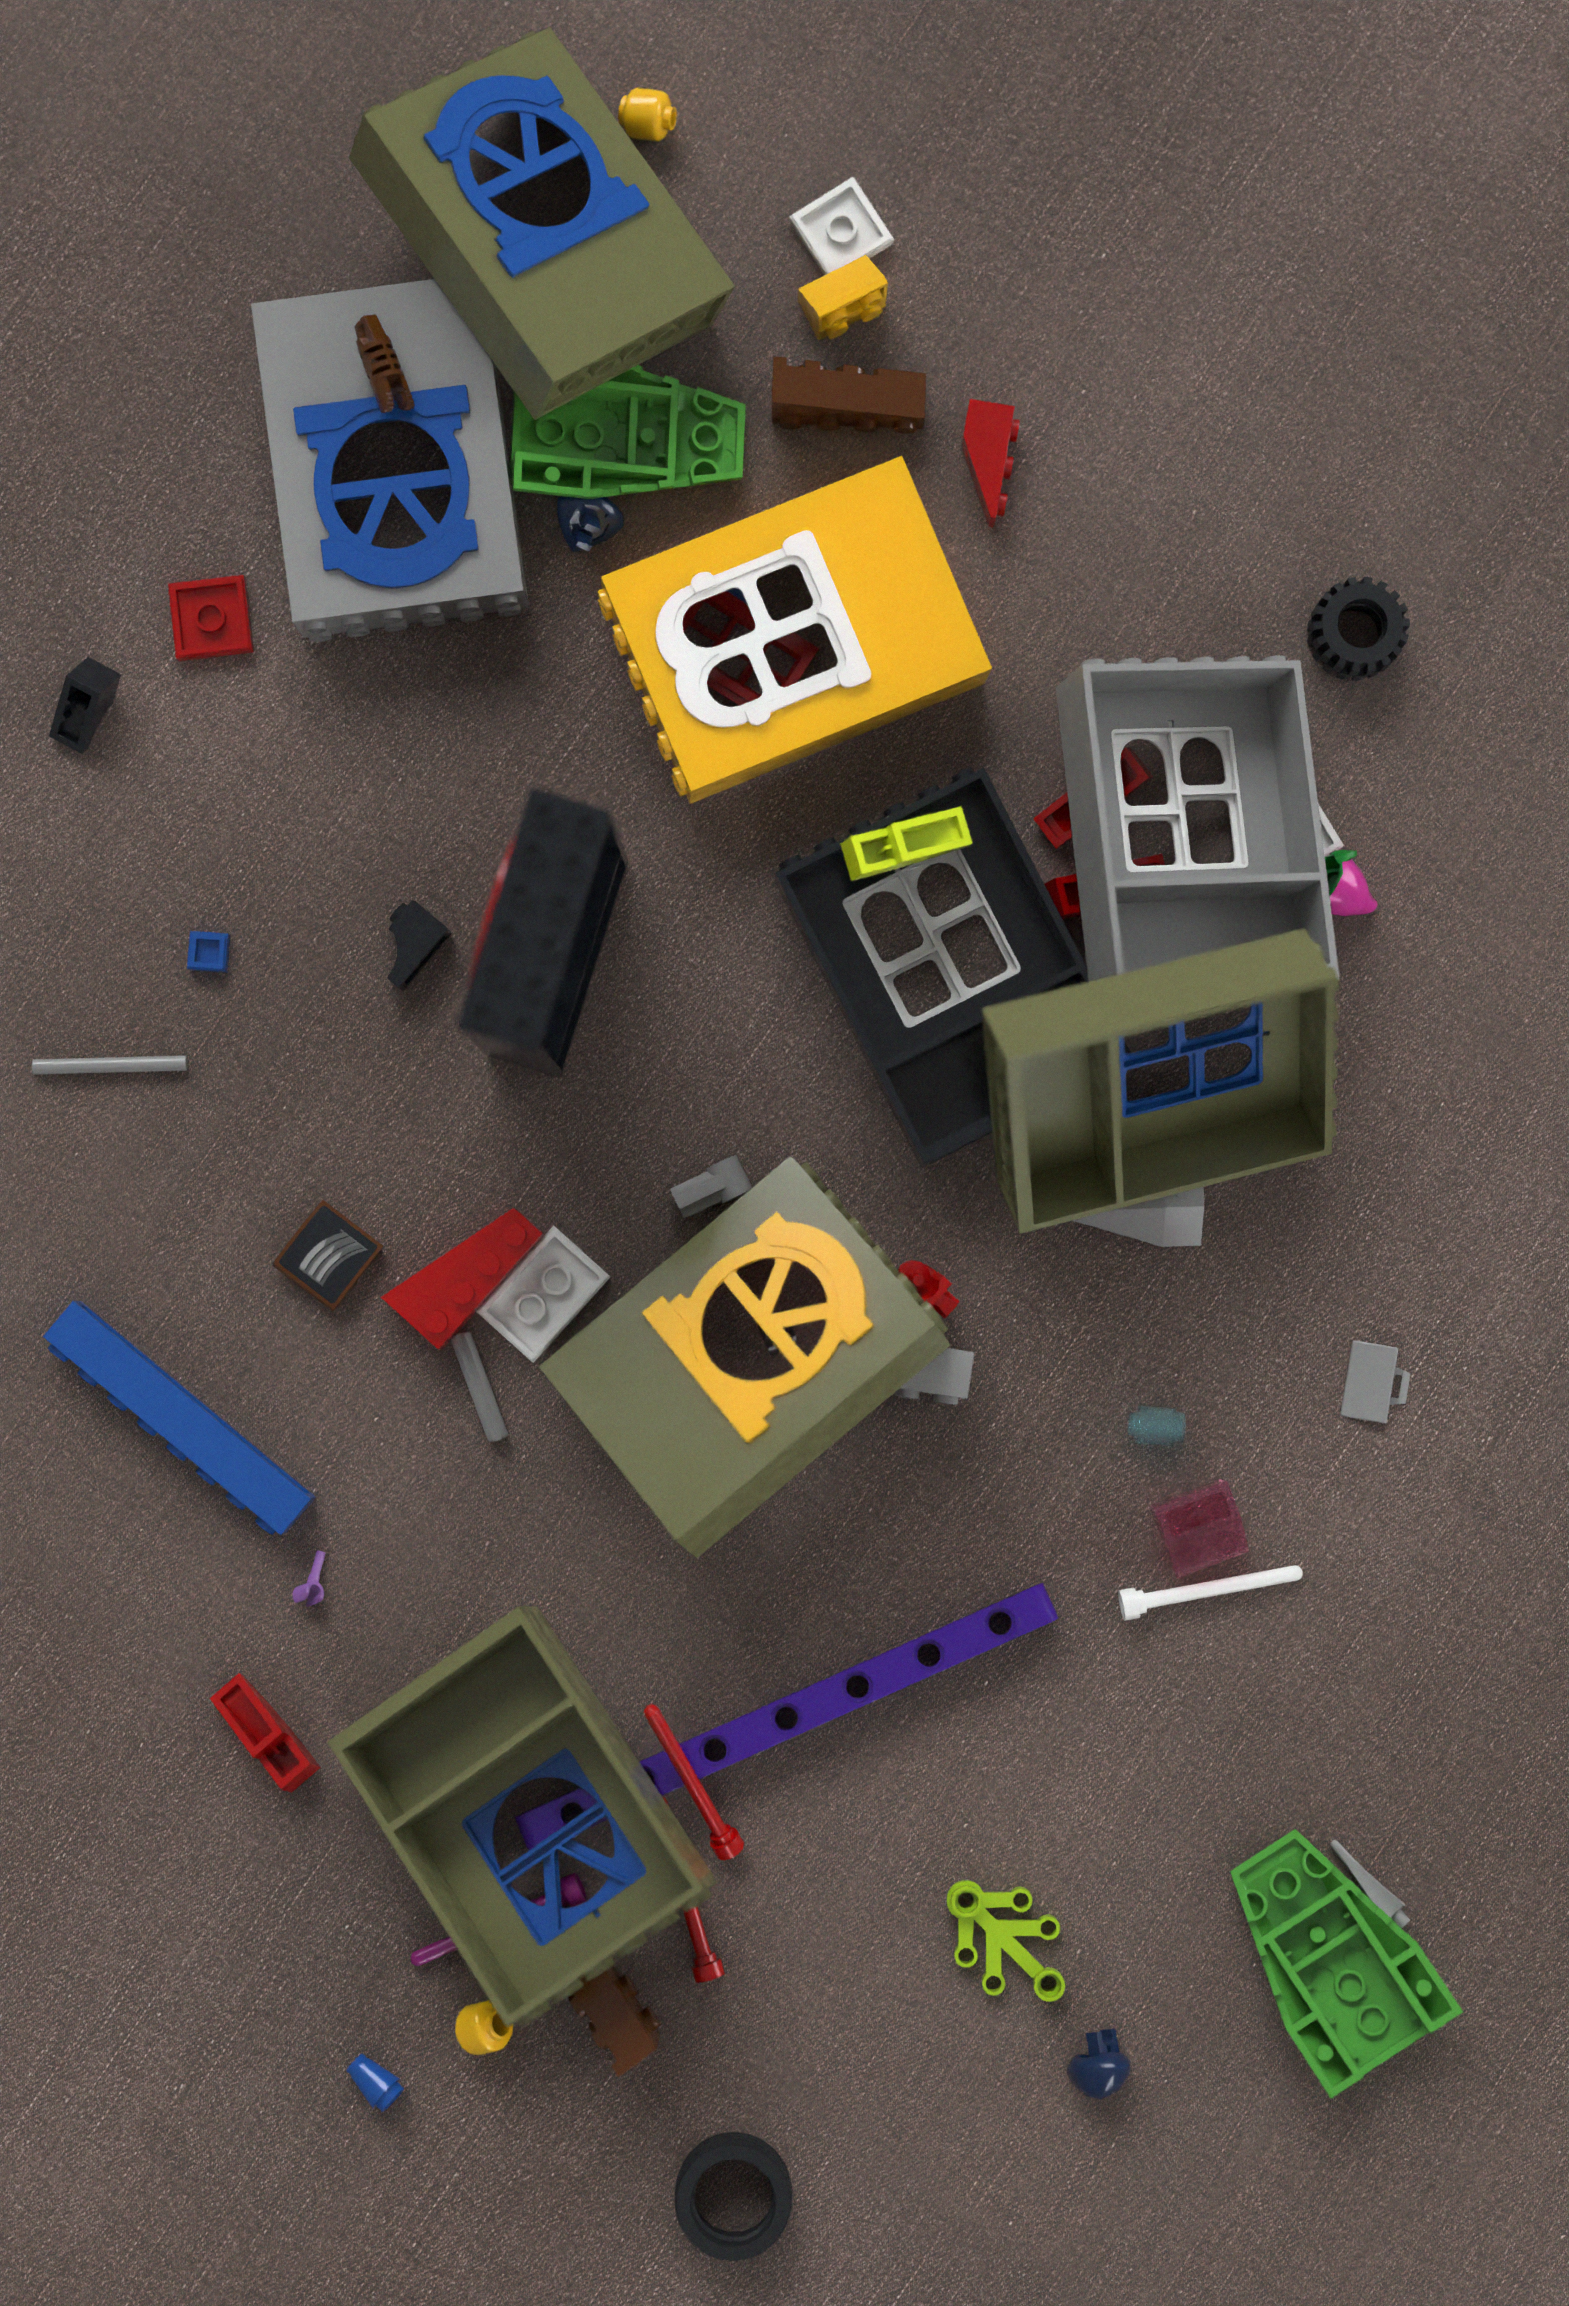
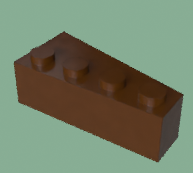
M773 356L772 423H779L781 428L799 429L802 427V424L817 425V428L820 430L834 431L840 429V426H855V430L860 432H875L878 430V427L893 428L894 432L901 434H910L916 432V429H923L925 420L926 373L877 368L873 370V375L865 374V370L857 365L843 364L833 371L821 366V361L805 360L804 365L789 366L787 365L786 357Z
M612 1966L589 1981L585 1977L581 1978L580 1980L584 1986L567 1998L577 2015L583 2018L587 2015L591 2020L588 2024L592 2032L591 2036L599 2049L604 2048L607 2050L609 2048L616 2058V2062L611 2067L619 2078L657 2050L660 2036L658 2028L661 2026V2023L649 2006L643 2009L635 1998L638 1991L631 1979L626 1974L620 1977Z

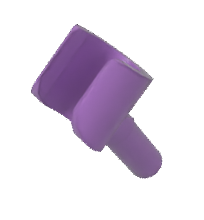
M316 1551L307 1583L299 1585L293 1590L294 1602L298 1603L307 1598L306 1607L319 1603L323 1599L324 1590L319 1583V1576L326 1555L325 1552Z

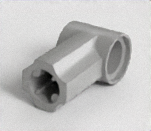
M737 1155L706 1168L707 1172L670 1189L684 1219L702 1212L719 1202L724 1204L740 1197L752 1188Z

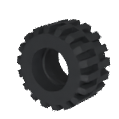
M1356 577L1348 578L1344 584L1340 582L1335 584L1324 594L1310 615L1312 617L1307 624V631L1310 632V636L1307 639L1308 647H1314L1315 652L1312 656L1316 662L1321 659L1325 663L1322 667L1323 670L1329 673L1333 669L1337 672L1336 677L1343 680L1346 676H1352V681H1360L1364 676H1367L1369 679L1376 676L1380 671H1384L1398 657L1409 637L1406 631L1410 627V619L1404 618V614L1408 609L1405 603L1399 605L1396 601L1400 596L1396 590L1390 594L1385 590L1388 584L1381 580L1375 585L1372 584V578L1364 577L1358 582ZM1356 610L1370 616L1378 630L1376 644L1369 648H1357L1348 644L1338 630V617L1340 614Z

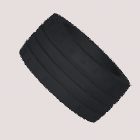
M728 2132L707 2138L689 2153L679 2170L674 2195L675 2212L678 2222L689 2241L696 2248H699L702 2253L713 2256L715 2259L723 2261L746 2260L767 2251L783 2233L792 2209V2184L784 2161L770 2144L752 2134ZM742 2160L757 2166L766 2175L772 2188V2203L767 2216L758 2225L745 2231L727 2232L711 2226L700 2215L695 2204V2189L698 2180L708 2167L720 2161Z

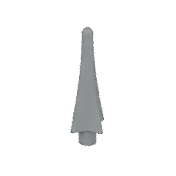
M1331 1841V1848L1355 1877L1366 1896L1380 1907L1399 1927L1403 1928L1410 1921L1401 1910L1405 1904L1369 1874L1338 1841Z

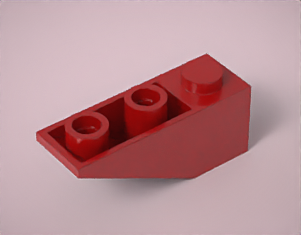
M970 399L961 446L989 527H994L996 517H1004L1008 494L1001 493L1003 479L1010 480L1014 457L1007 456L1009 442L1016 443L1020 420L1013 419L1015 406Z

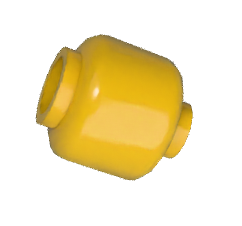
M637 87L621 99L618 110V122L620 126L624 127L625 133L631 138L659 142L664 139L668 130L672 131L676 125V107L671 106L670 97L664 91Z
M487 2000L465 2006L459 2012L456 2019L455 2032L460 2046L466 2052L473 2055H482L502 2050L510 2042L513 2034V2024L506 2026L492 2002Z

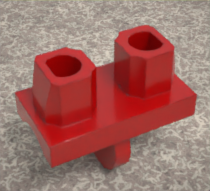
M909 1260L900 1265L898 1271L902 1272L912 1283L924 1302L927 1301L944 1319L959 1304L960 1301L947 1290L952 1283L927 1264L918 1260Z

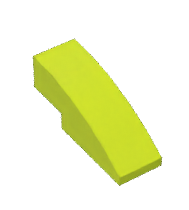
M961 806L893 823L883 829L850 836L840 845L851 881L950 853L970 846L973 842Z

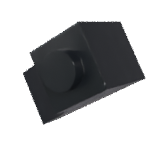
M89 657L69 672L65 677L49 737L83 754L90 747L101 719L113 704L121 674Z
M413 899L408 905L405 903L399 905L389 919L392 924L388 929L395 935L397 942V957L394 967L387 978L402 991L406 989L452 934L445 925Z

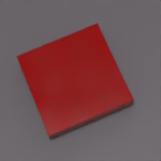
M244 575L168 584L175 654L178 661L254 652L247 585Z

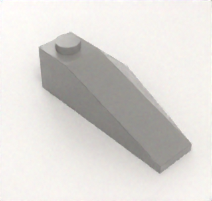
M1204 1187L1072 1221L1160 1247L1201 1246Z

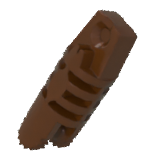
M377 315L361 317L354 326L357 335L356 344L381 413L392 411L394 399L401 410L414 409V400L403 371L400 369L401 366L393 349L392 342L388 335L385 334Z

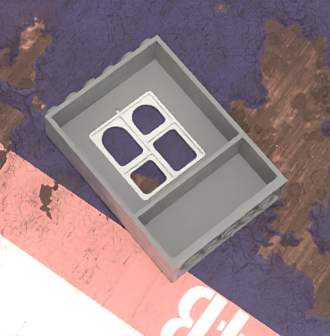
M1281 655L1270 656L1262 661H1250L1248 656L1233 657L1228 659L1227 662H1214L1213 657H1199L1191 660V662H1178V659L1173 657L1158 659L1154 663H1142L1139 658L1124 659L1119 661L1118 664H1105L1103 659L1083 661L1081 666L1068 674V677L1056 687L1089 982L1304 928L1312 941L1320 944L1325 963L1328 968L1333 967L1339 980L1301 661L1286 660V657ZM1194 738L1207 739L1218 748L1223 760L1225 776L1223 784L1186 785L1182 781L1180 751L1188 740ZM1137 739L1149 741L1161 752L1167 784V804L1131 806L1125 802L1120 760L1124 746L1130 741ZM1189 801H1224L1228 805L1234 860L1231 863L1197 864L1191 859L1185 805ZM1167 821L1172 828L1175 853L1174 864L1155 866L1135 865L1131 859L1128 833L1129 823Z

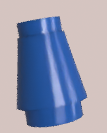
M363 2053L346 2070L372 2108L377 2107L381 2112L389 2108L404 2090L398 2083L400 2078L370 2058H367Z

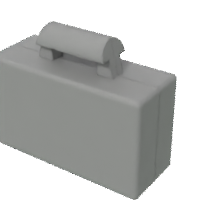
M1356 1340L1352 1341L1340 1412L1341 1416L1387 1423L1389 1406L1406 1404L1411 1373L1396 1367L1399 1351L1397 1347ZM1394 1375L1402 1376L1399 1398L1391 1397Z

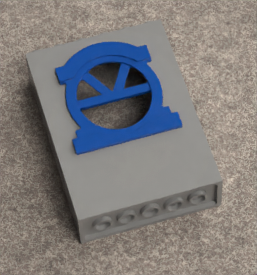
M430 279L251 303L293 624L302 637L309 638L311 642H322L332 639V634L347 632L349 637H359L370 634V629L385 627V631L396 632L407 629V624L423 622V626L433 627L445 624V619L460 617L461 621L469 622L483 619V614L498 612L499 616H514L520 614L521 609L529 608L515 497L510 477V460L497 366L436 280ZM377 315L385 334L388 335L392 342L393 349L401 366L400 369L403 371L414 400V409L403 411L398 408L397 401L394 399L392 411L381 413L356 344L357 335L354 326L361 317ZM404 421L421 428L440 446L450 468L332 484L333 467L343 445L359 429L376 423ZM451 487L450 502L440 523L434 521L413 494L414 491ZM392 494L398 498L426 534L425 539L414 545L398 549H387L372 545L373 538ZM373 497L360 531L357 534H353L340 518L335 502Z

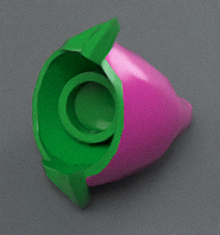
M1334 850L1325 857L1331 912L1334 915L1352 916L1369 914L1375 911L1378 906L1377 901L1369 892L1365 876L1352 860V858L1357 856V850Z

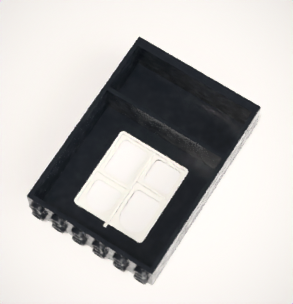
M969 767L955 774L950 785L942 789L939 788L938 784L933 785L917 794L919 799L914 803L905 806L903 802H900L883 811L884 817L873 824L870 823L869 819L864 820L849 828L850 834L837 842L834 837L820 842L813 847L815 852L808 857L801 859L798 854L779 864V871L775 873V883L921 1169L992 1133L982 1008L1089 982L1087 966L985 768L975 772L973 767ZM962 806L973 842L972 845L898 869L851 881L840 845L850 836L883 829L893 823ZM936 863L949 864L961 874L971 897L967 902L937 917H932L927 913L917 890L918 878L929 865ZM882 891L892 892L904 901L923 937V944L920 947L891 962H884L880 959L861 919V910L866 899L874 893ZM974 915H980L984 918L1007 963V969L1004 973L974 988H968L963 983L941 940V934L944 930ZM932 960L937 964L951 992V998L947 1002L919 1016H911L907 1012L894 986V978L925 961ZM1124 1040L1125 1052L1131 1053Z

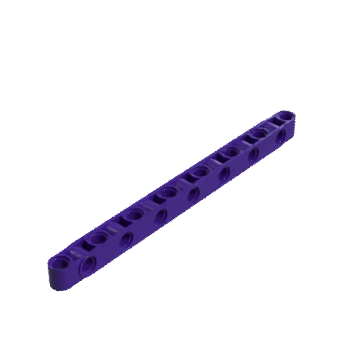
M1037 1584L686 1740L679 1745L698 1778H703L1057 1620L1059 1617L1044 1584ZM996 1612H1004L1010 1618V1628L1004 1634H995L989 1628V1619ZM927 1643L934 1644L940 1651L939 1660L931 1666L922 1664L917 1657L919 1648ZM860 1675L867 1679L869 1683L867 1694L862 1697H854L848 1692L846 1685L852 1676ZM791 1707L795 1710L798 1721L794 1727L786 1729L779 1726L776 1721V1713L780 1708ZM710 1739H720L724 1742L727 1750L724 1758L713 1760L708 1757L705 1746ZM665 1751L639 1761L644 1770L649 1771L654 1776L655 1787L661 1796L685 1786ZM578 1788L514 1817L528 1851L569 1823L564 1817L563 1812L567 1803L575 1802L579 1804L584 1812L597 1803L594 1797L585 1789ZM604 1817V1818H602L601 1820H599L598 1822H596L594 1825H592L591 1827H593V1826H595V1825H597V1824H599V1823H602V1822H604V1821H606V1820H608V1819H607L606 1817Z

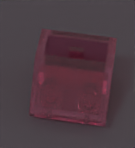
M1218 1479L1149 1505L1176 1578L1249 1552L1242 1519L1227 1480Z

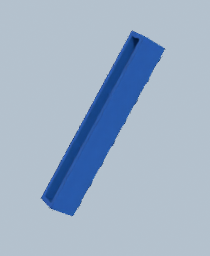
M72 1301L43 1336L51 1343L48 1347L51 1353L63 1362H67L68 1359L80 1367L77 1373L82 1379L94 1387L98 1383L110 1392L107 1399L124 1412L127 1408L140 1417L136 1422L142 1429L152 1436L159 1433L169 1442L166 1448L182 1461L188 1457L198 1466L196 1473L203 1480L213 1486L216 1482L228 1491L225 1497L237 1508L244 1510L247 1507L258 1516L255 1522L271 1535L275 1532L280 1535L287 1533L316 1498V1496L82 1301Z

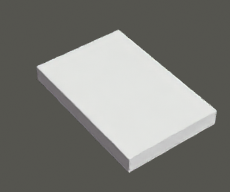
M553 1225L476 1312L534 1363L611 1276Z

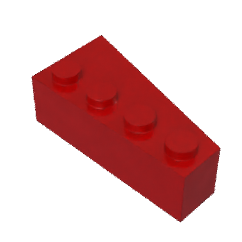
M512 1208L381 1296V1298L437 1349H443L545 1234L518 1209Z

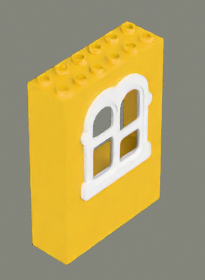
M902 456L601 576L602 589L597 591L599 597L598 604L606 621L612 619L614 622V626H612L614 634L612 637L620 656L627 654L630 660L627 662L629 668L627 673L635 691L641 689L643 691L642 709L650 727L653 725L658 727V740L656 741L665 762L671 760L674 768L671 769L673 773L671 778L679 797L686 795L689 804L984 685L992 670ZM789 565H796L801 571L813 600V605L809 609L790 617L774 621L768 614L756 581L766 574ZM729 589H740L754 619L755 629L748 634L715 647L704 648L690 642L684 634L682 626L683 617L689 607ZM821 624L825 628L836 654L837 665L834 668L790 686L780 687L776 683L763 652L764 645L810 625ZM739 654H745L748 656L762 688V695L758 699L740 706H723L716 702L708 691V675L713 667L720 662Z

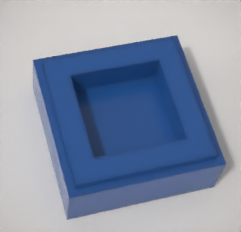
M190 931L187 969L227 973L230 934Z

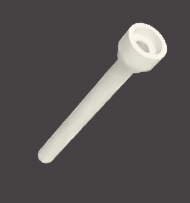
M1293 1565L1149 1593H1143V1590L1135 1591L1133 1587L1118 1590V1600L1123 1620L1127 1621L1140 1618V1614L1147 1613L1148 1608L1297 1581L1302 1578L1303 1571L1299 1566Z

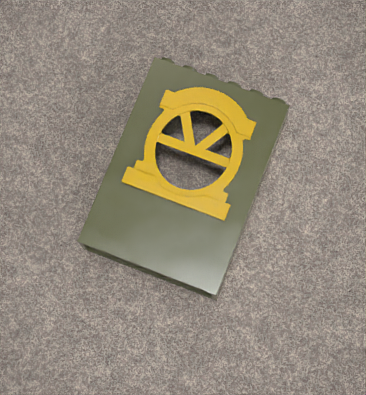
M790 1156L538 1367L676 1542L698 1558L946 1350L950 1343L943 1334L949 1329L941 1321L940 1316L927 1301L924 1302L906 1276L896 1269L891 1259L878 1244L875 1245L854 1216L851 1217L837 1196L830 1189L826 1188L812 1167L806 1161L800 1166ZM775 1259V1265L759 1301L739 1277L737 1270L755 1261ZM793 1262L807 1267L821 1281L827 1296V1302L772 1314ZM725 1283L794 1366V1369L772 1379L748 1381L732 1377L717 1368L705 1350L702 1337V1323L707 1304L720 1284ZM826 1320L823 1335L809 1356H806L783 1329L784 1327Z

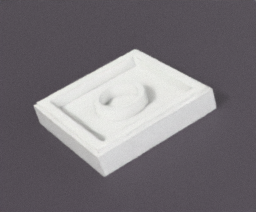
M851 177L789 216L790 223L824 275L864 255H867L870 259L894 243L890 232L854 177Z

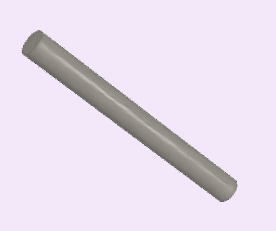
M187 1055L33 1059L32 1072L34 1075L188 1070Z

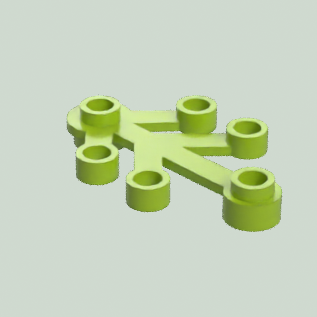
M970 1880L958 1881L950 1887L946 1897L949 1911L958 1918V1945L954 1950L956 1963L963 1968H969L977 1962L978 1953L973 1945V1926L975 1920L986 1931V1972L982 1976L981 1984L987 1994L996 1996L1005 1989V1979L1001 1973L1002 1947L1033 1979L1035 1993L1040 1999L1047 2002L1058 2000L1065 1991V1982L1061 1973L1055 1968H1044L1013 1937L1040 1936L1045 1940L1055 1939L1060 1933V1924L1056 1917L1045 1914L1039 1917L1038 1920L996 1919L986 1909L1012 1907L1017 1912L1029 1910L1033 1899L1030 1891L1025 1887H1015L1011 1892H983L977 1883ZM963 1893H970L973 1896V1901L968 1906H963L958 1902L959 1896ZM1018 1893H1024L1028 1896L1027 1903L1023 1906H1017L1013 1902L1014 1896ZM1045 1921L1055 1923V1929L1052 1933L1046 1934L1041 1931V1925ZM964 1948H968L973 1952V1957L969 1961H962L958 1957L959 1952ZM991 1976H996L1001 1980L999 1987L996 1989H990L986 1986V1981ZM1046 1976H1051L1055 1979V1985L1051 1989H1045L1041 1986V1981Z

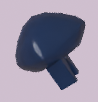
M558 497L557 516L565 541L573 552L581 550L590 552L592 547L614 537L624 527L622 512L608 497L594 499Z
M1115 2028L1086 2033L1089 2055H1076L1067 2067V2075L1070 2081L1086 2096L1102 2100L1118 2092L1130 2074L1131 2061L1122 2052H1119Z

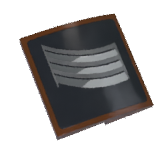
M322 1200L290 1239L272 1266L334 1312L355 1287L358 1279L382 1252L384 1246Z

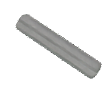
M469 1331L454 1335L451 1338V1342L487 1440L489 1442L501 1440L508 1436V1431L472 1334Z

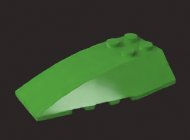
M639 365L536 420L531 416L517 394L513 392L509 464L512 491L594 499L741 480L743 477L746 404L700 387L693 389L682 385L678 379L667 375L664 378L644 371L643 367Z
M1296 1829L1230 1871L1285 2028L1330 2098H1333L1362 2079L1363 2075L1427 2033L1434 2032L1463 2013L1419 1944Z

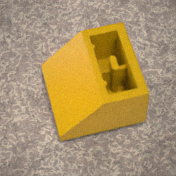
M864 255L798 288V302L817 339L820 340L826 336L829 339H834L844 334L849 329L848 325L860 319L863 322H868L883 312L882 308L886 307L888 282L867 255Z

